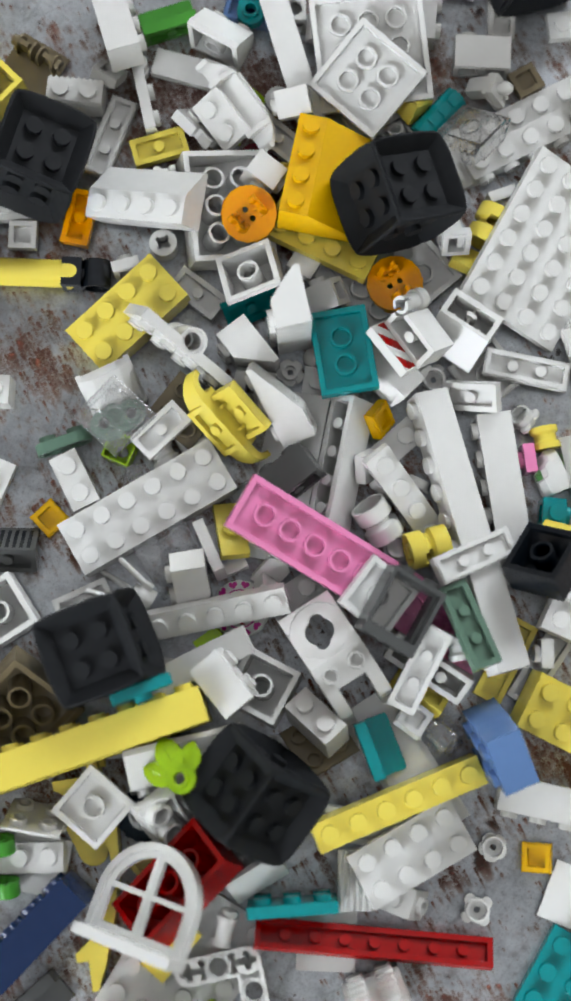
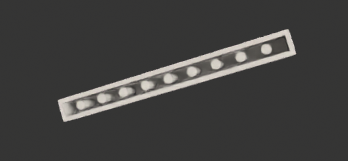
M444 387L415 393L407 401L406 412L408 418L413 422L415 443L421 449L423 470L429 477L431 483L430 494L433 501L436 502L439 511V524L446 526L454 549L491 531L448 388ZM500 561L457 580L466 579L502 657L500 663L483 669L486 671L487 677L530 666L531 664Z

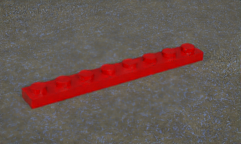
M284 918L255 920L253 945L255 950L489 971L494 968L493 937Z

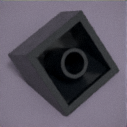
M528 522L502 566L511 588L564 602L571 590V531Z

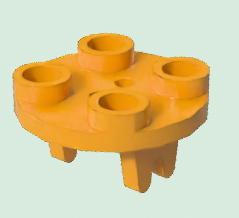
M255 185L239 186L232 190L223 201L221 209L222 224L227 233L237 241L245 243L259 242L268 237L276 226L278 220L277 204L271 194L262 187ZM244 207L248 208L247 212L243 211ZM252 216H255V221L251 220Z
M388 256L380 259L372 266L367 276V291L370 299L386 313H393L401 309L397 308L394 310L393 300L395 297L404 295L407 291L417 287L423 288V277L420 269L411 260L402 256ZM401 279L402 283H398L397 280Z

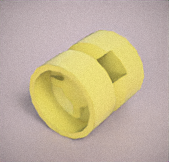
M490 200L481 202L475 214L477 221H473L469 225L472 231L471 246L481 250L505 206Z
M444 524L427 527L425 533L416 530L402 534L404 556L408 566L414 570L428 567L431 558L453 549L449 532Z

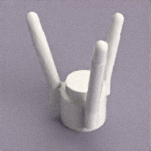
M123 557L119 558V562L142 585L136 583L133 587L105 570L100 571L101 575L118 586L133 588L142 600L146 611L150 608L158 594L157 591L153 590L154 584L147 581ZM84 588L83 590L85 594L94 597L106 594L89 588Z

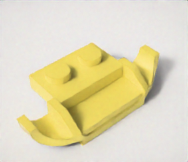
M195 369L187 374L183 384L184 402L189 410L187 416L224 457L230 455L237 461L247 464L258 463L271 455L268 450L263 453L259 452L252 443L257 435L268 430L272 422L237 382L232 380L217 390H214L212 387L203 390L199 383L200 373Z

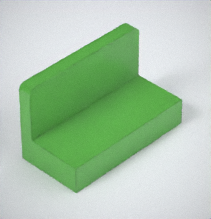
M190 0L138 15L147 47L189 35L187 22L189 18L196 14Z

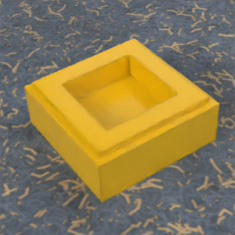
M378 399L364 415L373 439L381 440L395 424L386 399Z
M50 498L29 518L51 539L60 531L57 524L70 517Z
M522 841L521 872L552 874L553 843Z

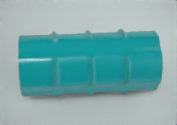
M447 88L428 107L427 111L422 116H419V119L410 129L413 132L436 131L440 134L466 106L464 98L455 89Z

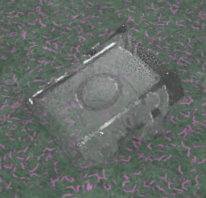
M463 105L437 132L445 140L450 152L459 151L462 162L467 165H474L481 160L484 161L504 141L511 118L471 105Z

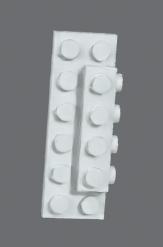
M571 76L443 138L454 160L464 191L478 184H481V186L488 185L496 179L497 175L503 172L510 174L521 167V163L529 159L531 161L536 150L541 146L547 149L554 147L558 150L570 143Z

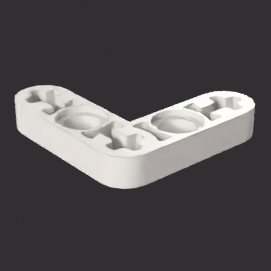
M252 946L238 947L188 959L186 964H189L191 969L201 968L199 961L205 960L204 970L208 977L206 980L202 979L203 973L194 975L192 978L193 982H188L186 977L182 978L181 974L175 973L176 981L185 988L237 977L241 1001H270L260 952L253 949ZM244 951H249L250 956H256V961L252 963L251 969H247L245 964L235 966L238 972L232 973V962L228 954L234 953V960L244 957ZM217 957L224 959L227 964L226 972L221 976L214 975L210 970L211 961ZM250 982H257L262 986V996L257 1000L249 999L245 993L246 986Z

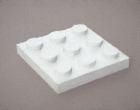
M362 17L310 80L308 86L371 140H374L427 76L428 71Z

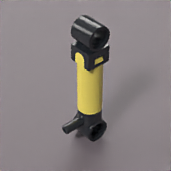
M62 256V260L0 257V286L63 288L65 292H84L85 290L94 293H105L111 288V261L103 258H87L83 260L82 257Z

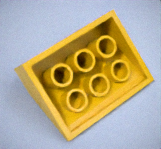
M300 113L278 210L277 228L349 242L332 197L330 178L334 170L359 147L373 140L329 118Z

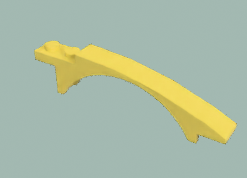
M106 759L92 764L103 773L102 767H106ZM79 777L53 781V791L64 796ZM120 825L105 840L111 861L122 852ZM117 887L114 888L103 919L115 925L118 912L112 903L120 895V888ZM89 940L75 954L76 962L89 961L92 990L97 992L103 985L112 949Z

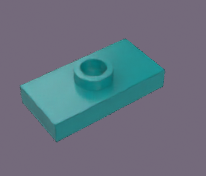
M165 672L112 693L109 699L112 707L133 699L136 704L154 698L152 692L171 685L173 681L170 673Z

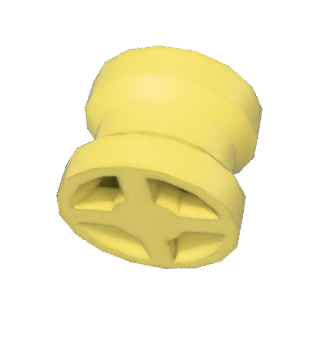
M557 424L531 428L529 435L534 440L536 453H541L546 449L555 450L561 447V442L556 437V432L558 431Z

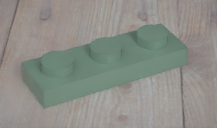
M466 579L439 588V591L447 595L442 606L472 673L500 663L502 657Z

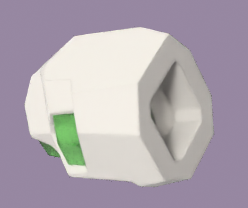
M554 449L542 451L537 458L538 471L533 475L541 497H553L571 488L570 479L558 453Z

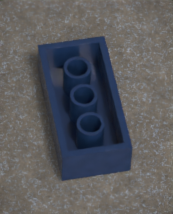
M73 869L66 875L60 872L42 890L46 895L43 896L40 893L21 912L24 918L19 915L0 934L4 939L0 938L1 996L92 900L95 891Z

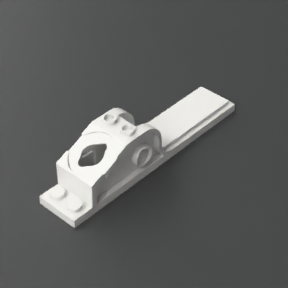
M302 573L287 582L285 587L291 605V613L274 616V618L336 715L347 724L348 732L360 749L364 759L365 756L352 724L383 712L387 714L406 763V768L387 775L386 779L379 781L382 787L386 789L438 767V763L421 738L414 740L392 723L400 709L387 703L392 688L329 591ZM313 615H321L323 619L329 620L334 626V634L330 639V645L326 649L317 648L316 645L310 643L306 638V629ZM365 673L374 693L350 708L339 689ZM459 796L451 799L461 820L470 816L469 811Z

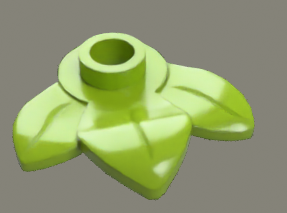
M160 738L155 748L156 762L143 766L144 775L155 787H168L173 793L179 795L188 794L194 789L197 782L195 771L202 759L200 748L195 741H191L181 748L173 740ZM180 773L185 775V781L182 784H178L176 781Z

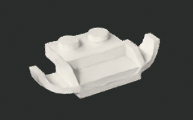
M204 58L195 69L210 82L208 86L211 90L192 108L194 113L222 150H233L247 137L248 139H253L259 150L261 148L268 152L274 146L276 138L275 126L272 120L273 115L240 72L228 65Z

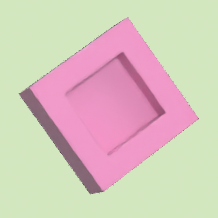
M534 442L525 443L518 448L522 476L534 475L538 471Z

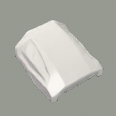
M372 343L380 388L379 390H373V392L381 399H386L389 407H394L404 400L426 378L431 365L428 364L400 377L375 344Z
M128 353L123 355L122 358L83 376L74 377L92 415L127 400H137L143 406L148 401ZM133 409L128 410L126 413L128 418L137 415V412ZM103 420L100 424L110 425V422Z
M183 773L179 774L176 778L178 784H182L185 781ZM168 787L157 788L139 804L133 805L130 809L131 814L153 842L166 845L193 817L196 818L185 804L182 795L173 793Z

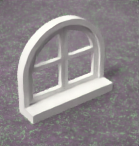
M143 842L132 845L120 852L103 871L85 920L74 919L70 932L166 972L183 974L203 911V889L199 874L190 859L172 846L159 842ZM146 859H156L146 891L119 881L125 871L134 864ZM168 864L177 871L181 878L185 892V906L157 896ZM115 887L143 897L132 931L103 920ZM154 902L184 913L173 947L143 936Z

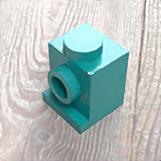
M551 497L540 499L538 501L537 524L542 525L545 519L569 524L571 507H567V499Z

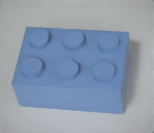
M495 698L462 711L466 722L462 723V727L467 738L471 739L474 745L472 752L474 755H477L485 775L489 776L494 788L500 787L503 793L508 796L540 782L520 728Z

